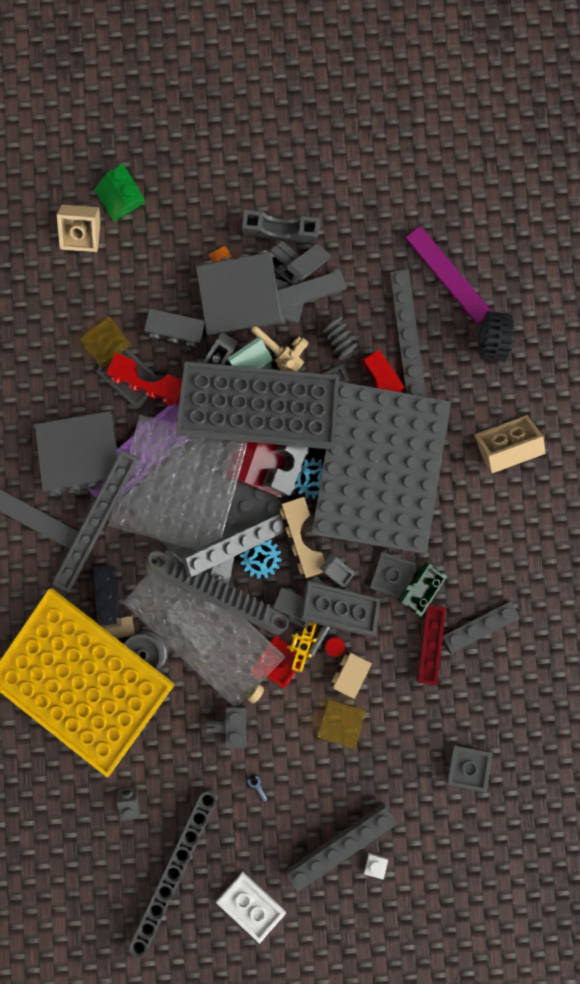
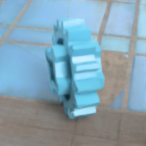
M314 458L311 459L310 463L305 459V465H302V470L297 476L295 489L300 488L298 494L301 495L304 492L306 499L309 495H312V499L315 500L316 495H318L319 490L309 491V489L312 487L319 489L323 468L321 464L322 459H319L318 463L315 462ZM313 466H314V467H318V469H317V470H310L308 467H313ZM301 474H303L306 477V481L303 485L301 484L300 480ZM318 474V477H317V481H318V482L316 483V482L313 481L312 483L309 484V481H310V477H309V476H310V475H311V476H315V475Z
M271 539L268 542L255 546V553L252 557L248 558L252 548L246 550L245 554L240 555L245 560L241 562V565L247 566L244 571L250 570L251 577L256 573L257 579H260L261 574L268 578L267 573L270 572L274 575L273 569L280 568L276 563L282 561V559L277 558L281 551L275 550L278 545L272 546ZM261 545L269 547L272 551L265 552L262 550ZM258 553L266 556L270 555L264 559V563L256 560L252 561L258 557ZM274 558L272 566L268 569L267 563L269 559ZM251 564H257V565H259L261 571H257V570L253 569L250 565H251Z

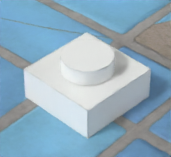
M369 853L364 874L384 879L388 858Z

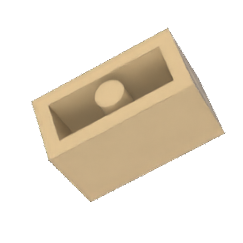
M349 652V655H344L340 663L343 666L340 673L336 672L331 682L334 683V689L355 699L372 663Z

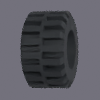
M486 312L479 334L478 351L481 359L506 361L513 342L514 320L512 314Z

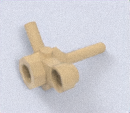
M257 326L252 327V333L260 337L263 343L274 352L276 356L274 361L278 364L277 367L280 370L297 372L301 368L304 361L299 356L309 343L306 339L298 336L291 344L293 346L292 349L288 346L283 348L282 346L279 347Z

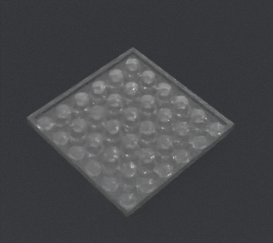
M140 415L129 453L139 457V460L113 508L108 526L195 550L220 540L248 442L176 436L177 423Z

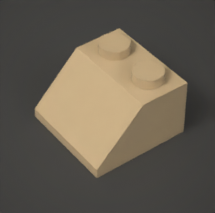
M61 205L57 213L60 249L97 252L100 233L99 207Z

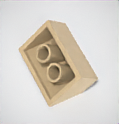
M528 415L474 434L483 460L491 473L546 454L544 437Z

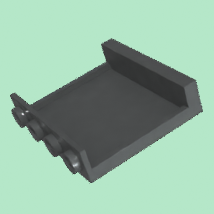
M268 250L258 251L257 255L241 254L238 255V259L231 260V257L220 259V262L206 261L202 262V266L196 267L207 335L216 336L220 335L221 332L227 334L250 330L254 326L261 328L285 323L284 316L280 312L272 258H275L274 254L268 252Z
M111 411L35 424L42 489L47 495L59 496L62 492L67 491L69 493H76L84 488L93 490L98 489L99 486L104 484L118 457L114 432L115 419Z

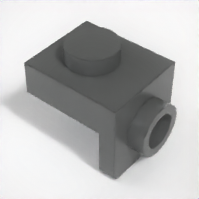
M137 787L118 790L117 806L121 821L141 818Z

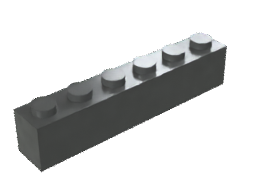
M382 803L287 868V877L296 891L299 892L397 825L394 817L386 805Z

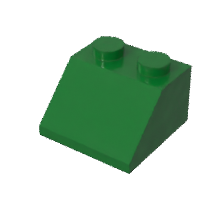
M124 164L106 173L94 189L113 222L145 203L143 195Z

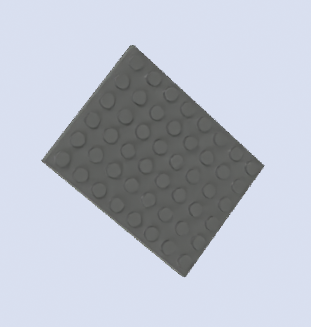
M339 382L335 448L325 450L311 534L427 554L451 402Z

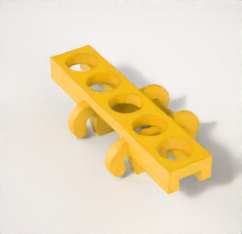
M309 623L313 627L312 632H308L307 628H304L302 637L298 636L297 633L291 635L293 641L288 648L291 649V652L293 650L297 651L291 670L302 673L306 657L311 658L312 655L308 654L311 642H316L313 634L317 624ZM297 639L300 640L298 648L295 647ZM305 643L308 646L307 650H301L300 645ZM298 655L304 656V658L300 660ZM296 662L301 663L300 669L295 668Z

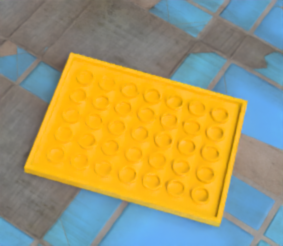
M52 588L46 592L0 660V693L107 778L175 685Z

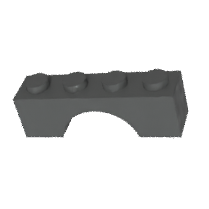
M244 210L242 231L243 236L317 244L320 218L301 216L297 219H278L268 216L264 212Z

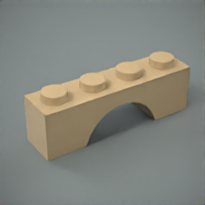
M301 497L283 503V508L279 510L282 519H287L289 526L285 528L288 537H293L295 545L291 546L294 556H299L301 562L297 564L300 574H305V577L308 578L323 573L320 570V567L325 562L322 552L309 549L301 539V526L310 516L305 498Z

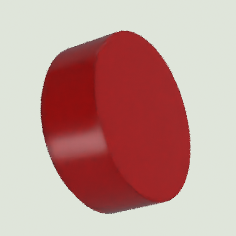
M333 637L326 642L325 649L330 656L339 657L343 654L345 645L340 638Z

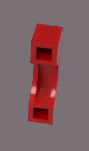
M115 352L106 372L111 377L110 381L119 385L123 382L128 385L127 388L135 392L142 390L146 392V396L152 399L158 397L163 399L162 402L172 407L174 404L179 406L182 386L181 379L168 374L157 382L143 381L137 374V364L135 361Z

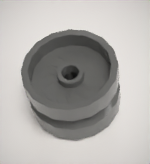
M143 630L131 636L124 643L125 646L156 670H159L166 663L168 645L166 640L157 632Z

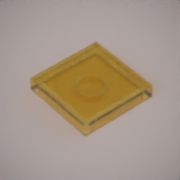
M110 317L79 339L101 368L112 361L115 352L121 354L131 346V343Z
M328 699L318 738L355 749L366 710Z

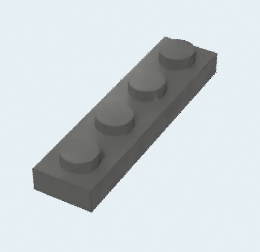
M509 601L444 634L443 639L450 653H454L520 619L513 603Z

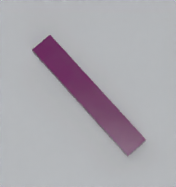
M421 226L406 237V241L475 324H479L486 312L491 311L490 308Z

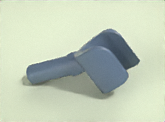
M255 775L258 783L253 785L250 779L248 783L258 791L263 802H265L267 797L260 786L261 779Z

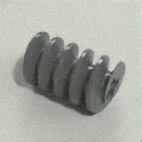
M342 317L329 323L323 331L324 335H328L327 340L333 341L331 347L336 348L335 354H340L338 357L339 361L347 360L361 351H355L357 343L351 344L354 337H347L350 330H343L346 324H339L343 319Z

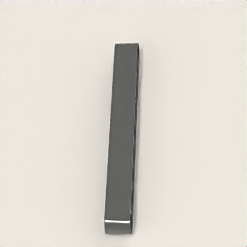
M211 788L203 790L130 944V953L136 958H141L147 953L216 805L218 796L216 791ZM211 795L213 802L206 803L203 800V796ZM202 813L205 820L197 821L195 814ZM193 831L196 834V838L189 839L186 833ZM183 849L188 853V856L180 857L178 851ZM176 868L179 874L174 876L169 872V869ZM161 887H168L170 889V893H163L161 891ZM159 905L162 911L155 912L152 906ZM144 924H151L153 926V929H145ZM135 943H143L144 948L140 949L136 947Z

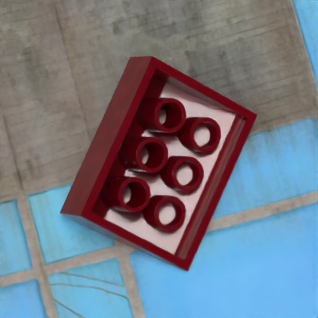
M238 441L226 479L281 498L282 495L264 488L262 485L268 469L278 468L282 470L285 465V458L281 453L275 451L277 444Z

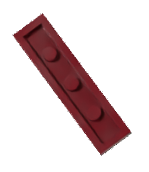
M429 605L425 610L418 683L438 684L446 607Z

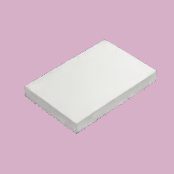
M243 871L216 900V903L259 944L286 914V911Z

